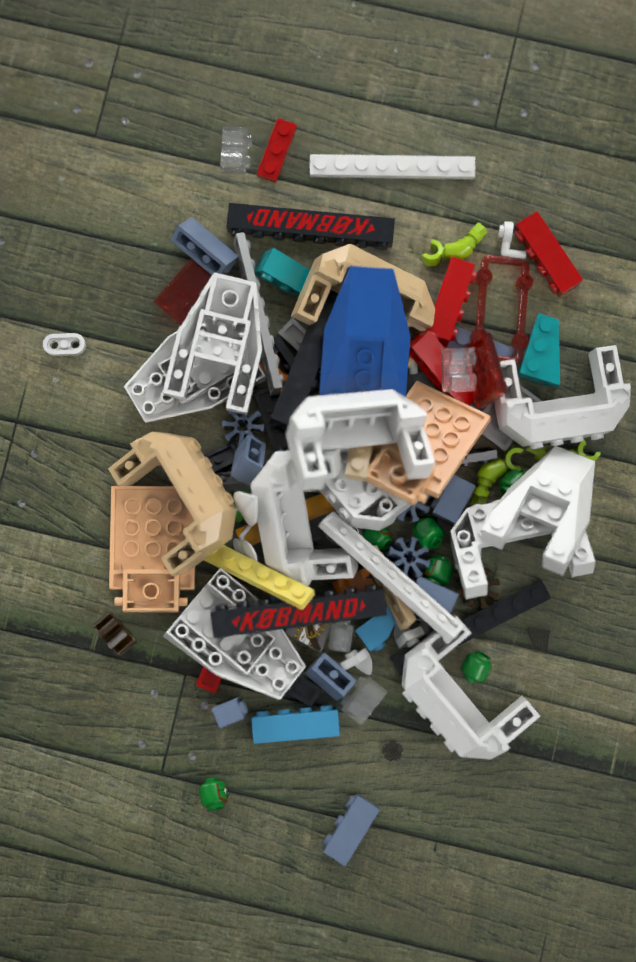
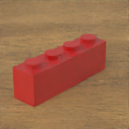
M538 211L516 224L514 228L515 238L519 243L522 242L524 244L527 256L531 260L534 259L537 264V271L542 277L545 276L549 282L548 287L553 294H557L560 298L582 283L583 278Z
M452 256L435 304L434 323L432 327L427 328V330L433 331L439 337V342L445 346H448L450 340H455L458 329L454 327L456 321L461 322L464 313L461 306L463 302L467 303L471 292L467 290L469 283H474L477 272L473 271L475 264Z
M420 331L410 341V357L440 392L469 406L481 394L477 389L478 385L476 382L468 378L464 373L465 369L463 366L455 362L451 357L452 353L441 345L439 337L433 331Z

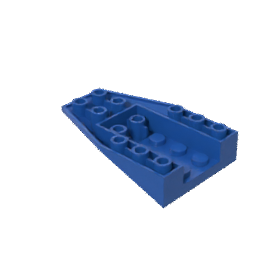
M362 266L349 267L324 328L319 396L392 389L406 397L410 332L394 269Z

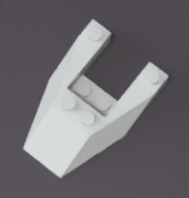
M213 273L201 292L200 297L177 331L162 392L165 396L181 400L186 399L195 358L197 357L236 367L226 410L244 415L248 414L262 353L256 282Z
M554 446L507 490L490 513L482 528V542L502 550L519 516H524L556 530L544 553L542 567L563 575L590 521L595 461Z

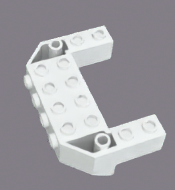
M617 346L599 347L588 353L595 387L594 394L532 403L531 398L522 399L515 360L494 362L488 367L499 430L522 447L530 446V449L542 448L543 444L550 443L551 446H558L564 444L563 441L571 440V443H578L584 441L583 438L591 437V440L604 438V434L614 430L630 406L631 386L630 383H623Z
M392 389L307 397L290 418L286 433L300 490L323 489L327 471L321 453L322 450L397 443L407 478L429 477L435 461L423 427L427 418L426 411Z
M349 448L339 449L342 468L337 477L326 478L323 489H318L343 520L351 527L380 531L394 523L398 515L412 506L366 481L345 478Z
M339 449L322 450L321 453L327 471L326 478L337 477L342 468ZM275 452L251 483L252 495L258 496L257 521L265 564L271 569L307 587L311 580L353 578L358 569V561L343 548L314 550L304 491L300 490L291 452Z
M500 500L484 505L475 504L466 508L451 530V549L454 564L459 572L465 599L487 595V580L481 562V548L492 545L482 542V528ZM520 515L506 543L551 534L553 538L556 530ZM586 531L568 564L572 577L590 574L594 571L595 559Z
M453 614L452 616L464 627L451 642H448L441 634L434 630L404 655L402 687L405 691L403 695L410 703L414 701L418 705L417 712L423 719L428 717L432 722L430 727L438 736L440 734L443 735L446 739L444 744L451 752L455 750L460 757L493 759L510 749L507 744L536 721L540 715L521 696L490 723L485 719L438 662L471 634L462 621Z

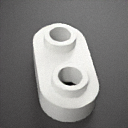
M77 333L50 334L45 337L43 348L52 356L80 355L86 348V342ZM55 342L58 343V347L56 349H52V344ZM74 342H79L77 348L72 347Z

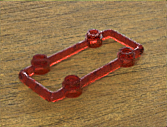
M486 255L481 260L480 270H478L475 277V282L479 285L476 327L470 334V341L474 345V356L478 361L494 363L515 360V364L518 365L523 360V352L529 343V338L525 334L528 291L534 283L533 278L529 275V264L524 259ZM489 263L521 267V275L515 282L516 288L520 291L517 334L511 340V346L515 350V357L482 353V345L488 338V333L484 329L487 286L493 278L491 271L488 270Z

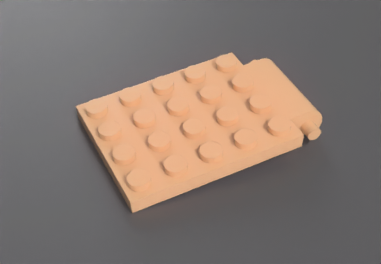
M419 381L414 383L406 398L419 405L427 413L423 427L435 461L430 476L408 479L397 443L372 445L370 466L368 467L366 482L413 506L418 501L426 502L428 496L423 494L424 492L438 499L491 420L490 415Z
M111 486L109 589L123 590V597H115L114 605L123 606V612L179 613L180 606H188V598H180V590H195V566L185 574L172 576L161 557L186 539L183 530L195 522L174 486Z

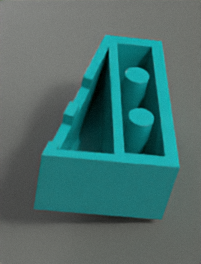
M272 248L263 252L255 267L254 274L279 287L283 292L296 296L298 300L310 269L277 249Z
M538 313L517 373L518 378L555 390L560 386L559 319Z

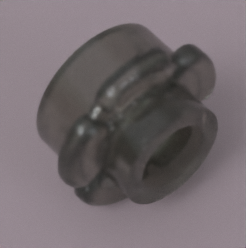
M390 740L387 744L383 745L382 753L386 760L398 761L401 759L403 746L400 743Z

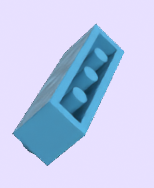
M333 705L320 706V710L312 711L311 707L299 708V712L290 713V709L277 710L278 714L269 715V711L256 712V716H252L254 744L340 736L338 710L333 709Z

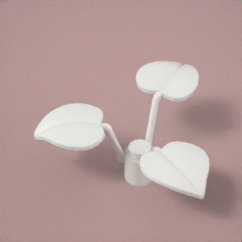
M237 492L234 494L236 509L241 512V515L249 525L240 534L239 539L235 538L233 540L234 549L258 562L254 548L247 540H244L246 533L258 522V496Z

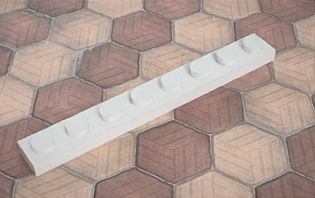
M310 154V177L474 179L475 157Z
M334 511L320 523L319 527L448 642H451L463 629L464 626Z

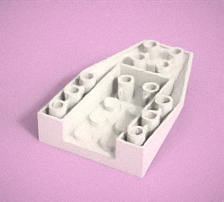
M176 331L163 341L125 384L124 388L145 423L212 409L227 401L236 367L196 357L186 399L181 400L165 396L162 392L177 335ZM260 366L258 367L254 386L266 381V376Z
M220 568L163 637L215 675L280 700L306 665L283 629L219 638L213 637L210 611L215 608V605L227 604L228 607L236 606V603L240 601H249V604L258 603L257 597Z

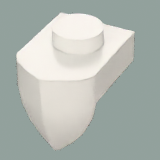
M396 622L394 627V637L399 649L417 645L420 642L419 639L425 634L421 626L412 630L407 628L401 631Z
M366 648L358 652L356 649L345 655L346 659L340 663L344 670L356 666L365 674L370 675L372 673V659Z

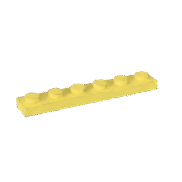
M225 545L204 559V561L222 568L224 571L301 610L306 607L315 595L313 589Z

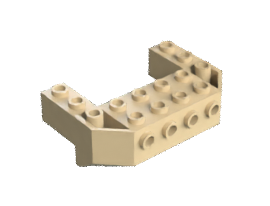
M348 244L324 253L314 260L291 314V317L308 325L316 323L329 291L340 292L350 266L394 269L410 332V341L420 331H425L427 328L432 327L435 307L424 280L356 246ZM410 355L408 359V368L411 367L413 362V359L410 357Z
M151 432L130 443L133 449L108 469L118 486H132L156 466L164 468L195 522L183 530L186 539L161 557L172 576L182 575L232 539L237 509L233 504L234 499L225 491L221 478L214 473L210 460L203 455L200 450L201 446L196 439L165 432Z

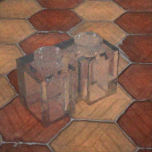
M223 126L220 162L222 173L246 174L247 168H250L251 155L247 154L248 148H252V135H249L248 128Z
M474 348L442 349V392L475 391L477 377L475 374H472V365L476 364Z
M350 621L331 624L328 649L350 652L354 627L349 626Z
M368 675L365 678L361 676L354 685L356 690L353 694L347 693L340 702L343 705L341 710L361 726L388 693L387 690Z

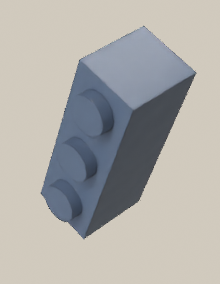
M193 217L179 224L171 238L175 245L211 275L214 272L223 275L231 271L239 257Z
M358 793L355 798L353 796L349 798L345 805L347 811L344 816H338L333 825L336 829L332 835L328 833L322 843L325 846L323 852L344 866L349 862L380 810L377 805Z

